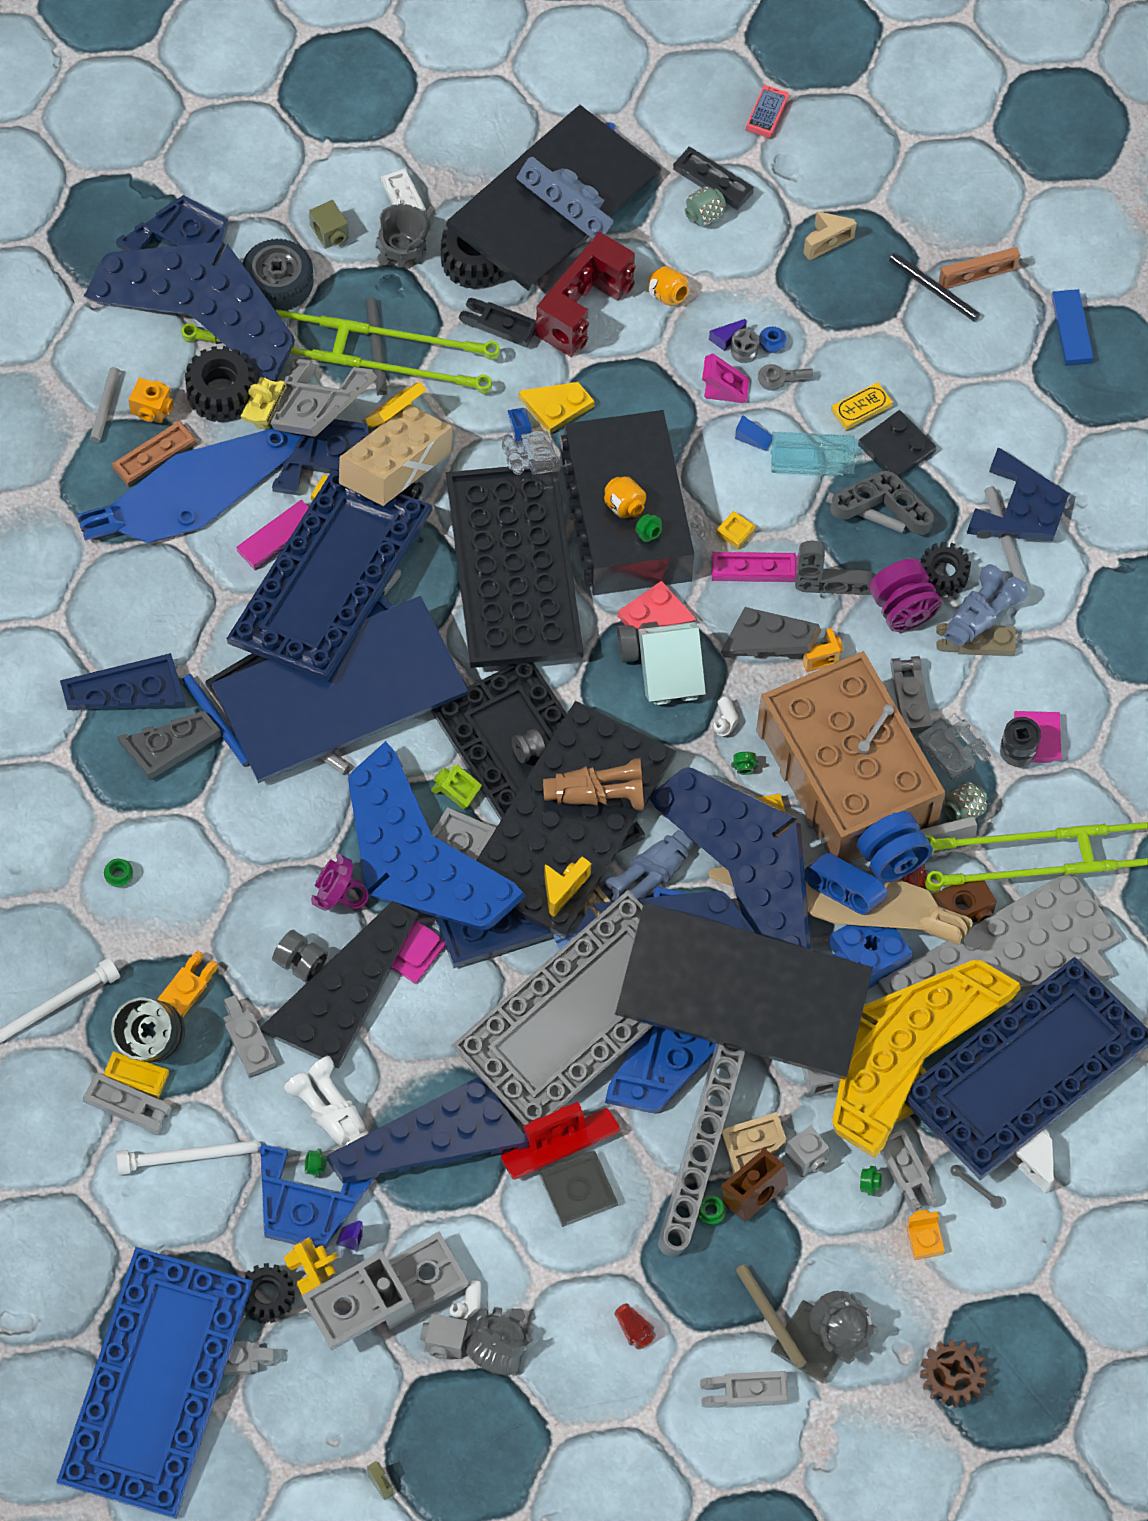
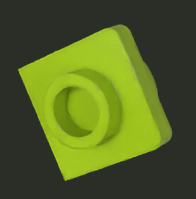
M455 764L447 769L443 767L435 775L433 781L436 783L431 791L435 794L439 792L444 793L459 807L465 809L482 785L459 765Z

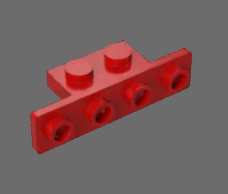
M577 1101L524 1125L525 1136L529 1142L528 1148L519 1150L516 1148L501 1155V1160L511 1178L516 1180L619 1133L620 1126L608 1108L584 1118L583 1109Z

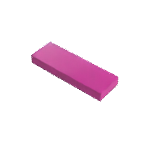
M301 499L236 547L237 552L254 570L284 548L309 508L308 505Z
M712 552V581L795 582L796 553Z

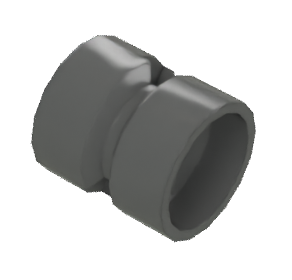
M657 621L641 623L639 629L659 627ZM633 625L618 626L617 640L621 662L626 663L639 660L641 649L638 629Z
M292 929L280 940L273 953L272 961L285 970L292 968V974L307 983L322 969L327 960L328 952L315 943L308 944V938Z

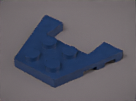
M182 195L158 211L156 216L148 222H141L135 226V230L127 236L124 234L120 236L116 243L117 247L122 250L130 251L144 249L152 238L170 247L224 241L229 224L227 218Z
M334 419L316 437L301 435L290 458H287L284 463L283 470L278 478L274 480L272 491L297 495L302 469L331 473L333 469L339 471L340 456L369 435L367 423Z
M997 448L989 472L1016 482L1003 517L975 508L966 533L977 535L978 532H988L990 536L1001 537L1002 534L1017 535V538L1053 541L1069 493L1003 449Z

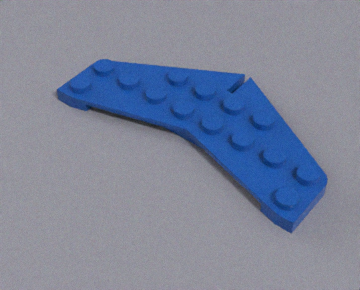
M385 741L350 773L348 778L365 888L373 899L386 903L393 901L411 910L480 930L492 928L519 904L526 895L511 880L432 835L402 768L403 765L400 758Z
M655 887L653 897L688 893ZM653 1026L634 1043L619 1071L615 1073L608 1086L605 1103L648 1113L661 1111L713 1056L716 1043Z

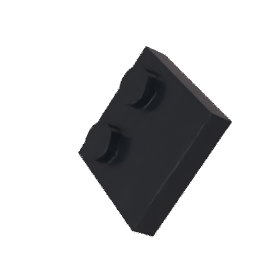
M901 410L895 412L858 440V446L883 471L893 472L899 478L936 451V445Z

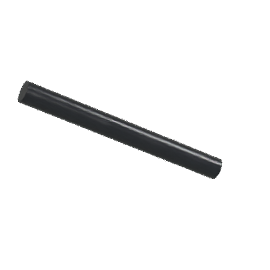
M893 253L890 256V263L973 322L978 319L980 313L898 254Z

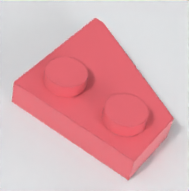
M662 581L624 606L617 614V617L625 625H633L636 629H639L641 623L657 621L660 627L696 621V618Z

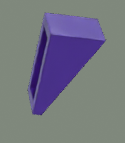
M742 319L710 330L709 340L725 351L732 344L734 333L740 329H746L747 320Z
M356 1221L342 1227L336 1244L357 1251L363 1237V1222Z

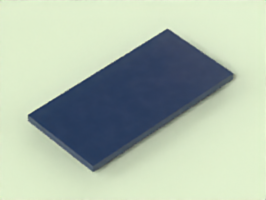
M333 469L227 636V643L328 682L431 514L432 505L399 493L382 506L339 484V471Z
M421 596L366 618L328 682L268 659L212 683L214 692L257 783H261L468 695V690Z
M1073 957L915 1080L905 1104L981 1181L1042 1130L1044 1131L1148 1048V1028L1076 957Z

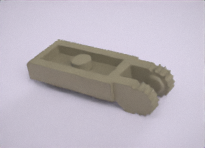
M949 623L937 625V634L944 636V633L948 630ZM993 625L990 629L974 637L971 642H965L963 646H957L946 638L939 639L936 642V648L938 651L958 652V654L1015 656V626Z

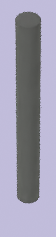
M376 298L366 299L368 323L370 326L380 327ZM370 333L372 359L374 362L384 363L381 335ZM374 369V373L377 376L375 380L377 396L387 395L385 370Z

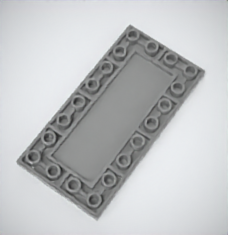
M629 890L452 1044V1048L523 1126L529 1124L534 1119L551 1114L566 1105L653 1027L650 1024L614 1015L643 907Z

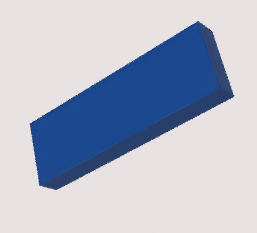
M1080 290L1053 291L1051 297L1065 365L1092 363L1093 354Z

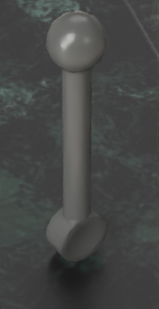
M953 1165L950 1168L953 1176H959L987 1198L992 1208L999 1209L1002 1206L1003 1200L1000 1196L991 1195L963 1173L959 1165Z

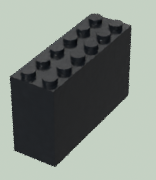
M664 410L565 423L564 435H560L561 465H565L566 468L564 479L566 489H570L571 497H569L571 513H575L576 521H574L575 535L580 537L579 555L581 562H585V585H591L592 595L650 588L660 581L665 585L692 582L695 554ZM616 477H630L645 491L644 509L638 516L620 518L605 504L604 490L612 479ZM646 514L657 515L662 520L660 535L649 542L641 540L636 532L638 521Z

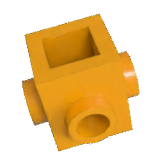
M140 377L128 399L130 414L139 416L147 422L155 421L162 423L165 414L169 415L174 404V399L171 398L170 387L160 381H149Z

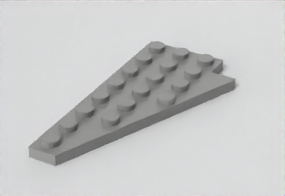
M1062 874L996 912L993 916L972 926L959 944L946 941L880 979L878 987L887 996L971 960L984 961L1020 983V991L1034 989L1073 957H1076L1099 981L1112 978L1113 972L1100 953L1119 943L1121 936L1075 874Z

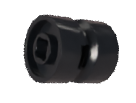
M1016 717L1006 724L1000 743V755L1007 764L1014 767H1023L1034 760L1041 739V730L1038 724L1027 717Z

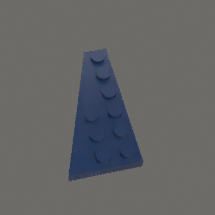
M477 1077L328 1154L327 1162L343 1184L378 1177L380 1173L397 1170L400 1173L409 1171L410 1167L425 1165L426 1168L468 1160L473 1155L488 1152L491 1155L499 1154L504 1149L517 1147L518 1150L528 1148L529 1142L493 1091L480 1077Z

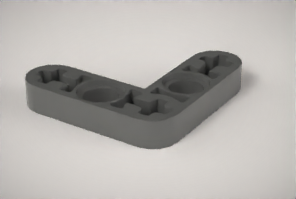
M890 471L878 472L833 495L830 512L838 519H849L883 502L915 534H927L933 525L934 514L896 474ZM867 492L871 495V498H862L858 493ZM896 500H907L910 505L902 506Z
M814 540L805 541L800 544L795 572V587L797 590L810 593L871 594L868 589L869 583L876 574L862 570L823 569L825 561L824 544Z

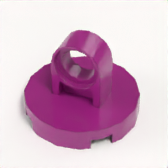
M337 854V861L335 862L330 859L322 869L314 885L319 888L317 896L312 895L311 897L312 905L323 911L331 909L337 902L349 908L357 909L364 906L368 900V891L363 883L351 877L353 870L352 860ZM353 887H358L362 890L361 897L356 901L347 899V892Z

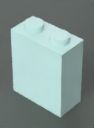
M695 622L638 629L645 696L649 702L667 704L673 698L691 701L698 699V695L706 694L699 627Z

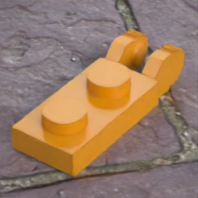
M200 951L194 952L185 967L180 969L157 999L175 1007L182 1017L186 1015L206 989L208 981L218 969L219 964L211 960L203 969L200 977L193 974L204 957V954Z

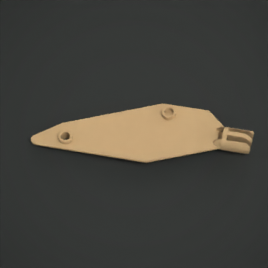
M725 867L709 870L708 874L711 879L733 886L729 871ZM864 871L875 877L872 871ZM901 880L883 883L887 889V898L864 915L818 892L805 881L808 914L834 924L919 929L929 935L954 944H959L973 925L970 918L938 907L929 890Z

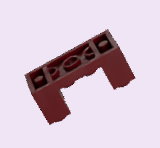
M599 231L536 306V336L570 357L577 350L581 351L589 338L587 336V328L589 326L587 321L588 309L577 303V301L582 296H587L592 286L617 301L624 293L628 294L635 284L633 279L636 265H634L635 252Z

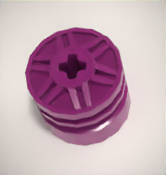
M910 558L893 563L882 569L869 583L868 589L876 604L882 607L881 613L892 631L901 632L918 627L930 620L942 607V600L936 593L933 584L929 583L930 578L919 559Z

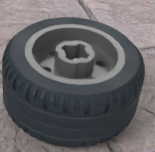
M281 238L268 239L258 243V245L256 244L244 257L242 264L274 309L282 311L292 310L300 306L309 297L314 283L313 264L308 253L299 244Z

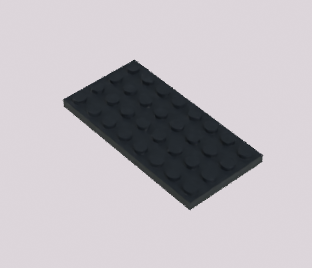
M556 462L446 472L470 668L582 658L584 651Z
M575 700L476 860L514 882L526 895L510 912L565 940L643 811L634 809L630 800L625 798L607 799V805L598 802V806L592 804H568L563 802V798H561L562 803H558L557 800L544 801L543 779L556 778L558 773L564 774L579 770L587 766V769L593 767L594 771L620 767L628 764L635 758H641L645 808L674 760L676 750ZM610 781L601 783V785L619 784L629 781ZM581 857H584L591 863L589 878L553 917L549 914L544 878L545 865H548L562 876L570 863L576 864Z

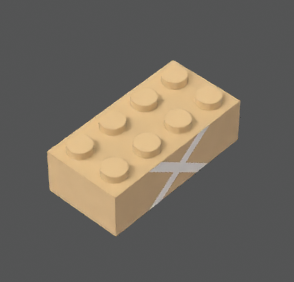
M408 404L340 456L339 484L384 506L451 453L453 426Z

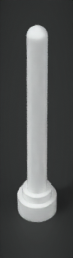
M108 957L98 963L99 967L95 968L93 974L1 1028L0 1043L101 982L103 984L106 982L112 983L119 979L120 974L111 959Z
M247 1141L135 1155L134 1152L128 1153V1150L116 1151L118 1175L131 1174L130 1171L136 1170V1167L256 1153L260 1151L261 1143L259 1141Z

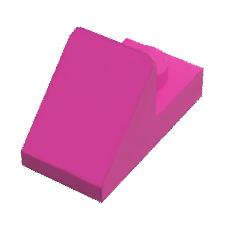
M714 353L705 356L702 380L706 382L704 397L737 403L747 402L750 378Z

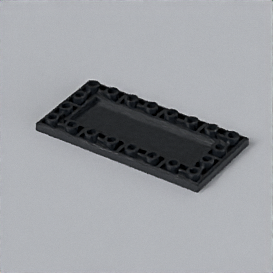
M580 104L446 222V227L527 291H530L590 237L517 179V175L528 158L534 157L551 172L562 168L574 172L580 182L597 190L598 196L605 200L600 210L610 218L661 171L659 165Z
M534 662L512 664L467 687L468 695L430 710L472 777L482 785L480 789L500 821L540 758L532 756L529 761L521 763L514 753L512 737L518 734L523 736L527 734V731L536 729L540 733L546 748L567 714ZM637 821L618 852L645 839V833Z
M644 902L614 1015L845 1080L873 967Z

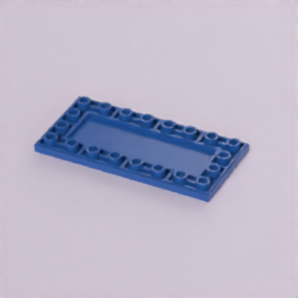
M135 1247L56 1481L57 1484L173 1519L177 1518L253 1285L252 1280Z

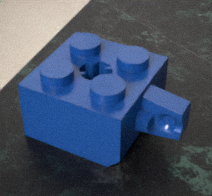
M846 925L831 933L829 946L835 953L833 956L873 967L868 989L877 985L880 979L910 963L913 953L898 930L890 927Z

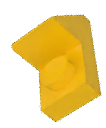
M581 857L576 864L570 863L562 876L548 865H545L544 878L549 914L553 917L589 878L591 863L584 857Z

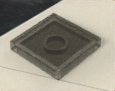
M595 1150L539 1171V1176L561 1227L618 1206V1201Z
M802 1300L785 1328L806 1360V1364L798 1369L823 1384L839 1360V1354L833 1351L829 1353L824 1347L820 1336L812 1331L809 1315L813 1305ZM777 1339L771 1348V1352L794 1366Z

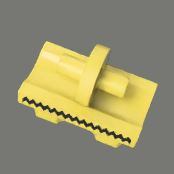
M260 377L257 384L251 385L248 391L251 397L241 415L242 420L254 423L256 428L269 429L271 418L287 387L285 381L275 382Z

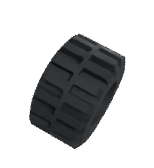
M447 227V230L443 231L441 239V265L444 267L446 276L450 275L452 282L456 283L459 281L462 287L471 285V289H477L478 285H482L485 288L488 287L489 282L494 284L498 281V276L502 277L505 272L483 255L472 256L462 252L472 246Z
M213 346L210 351L206 349L200 351V356L194 355L191 358L192 363H188L186 367L187 373H185L187 398L193 410L196 409V413L200 417L205 414L206 420L210 421L213 418H217L218 422H224L225 418H229L232 421L235 420V415L241 416L251 397L248 391L251 385L255 384L253 366L248 362V357L245 354L240 356V351L235 348L233 351H230L228 346H223L222 349H217V346ZM216 379H228L234 382L225 389H213L207 386Z

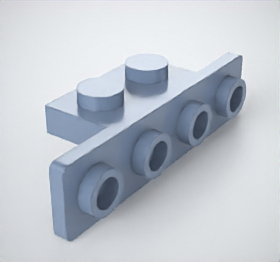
M534 157L527 159L517 175V179L592 239L599 231L606 235L613 224V219L600 210L605 200L598 196L597 190L589 185H584L577 179V175L569 169L562 168L551 172Z

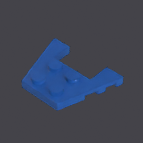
M261 1144L265 1238L296 1245L310 1237L315 1248L323 1245L324 1249H326L374 1178L343 1183L341 1193L281 1180L288 1150Z

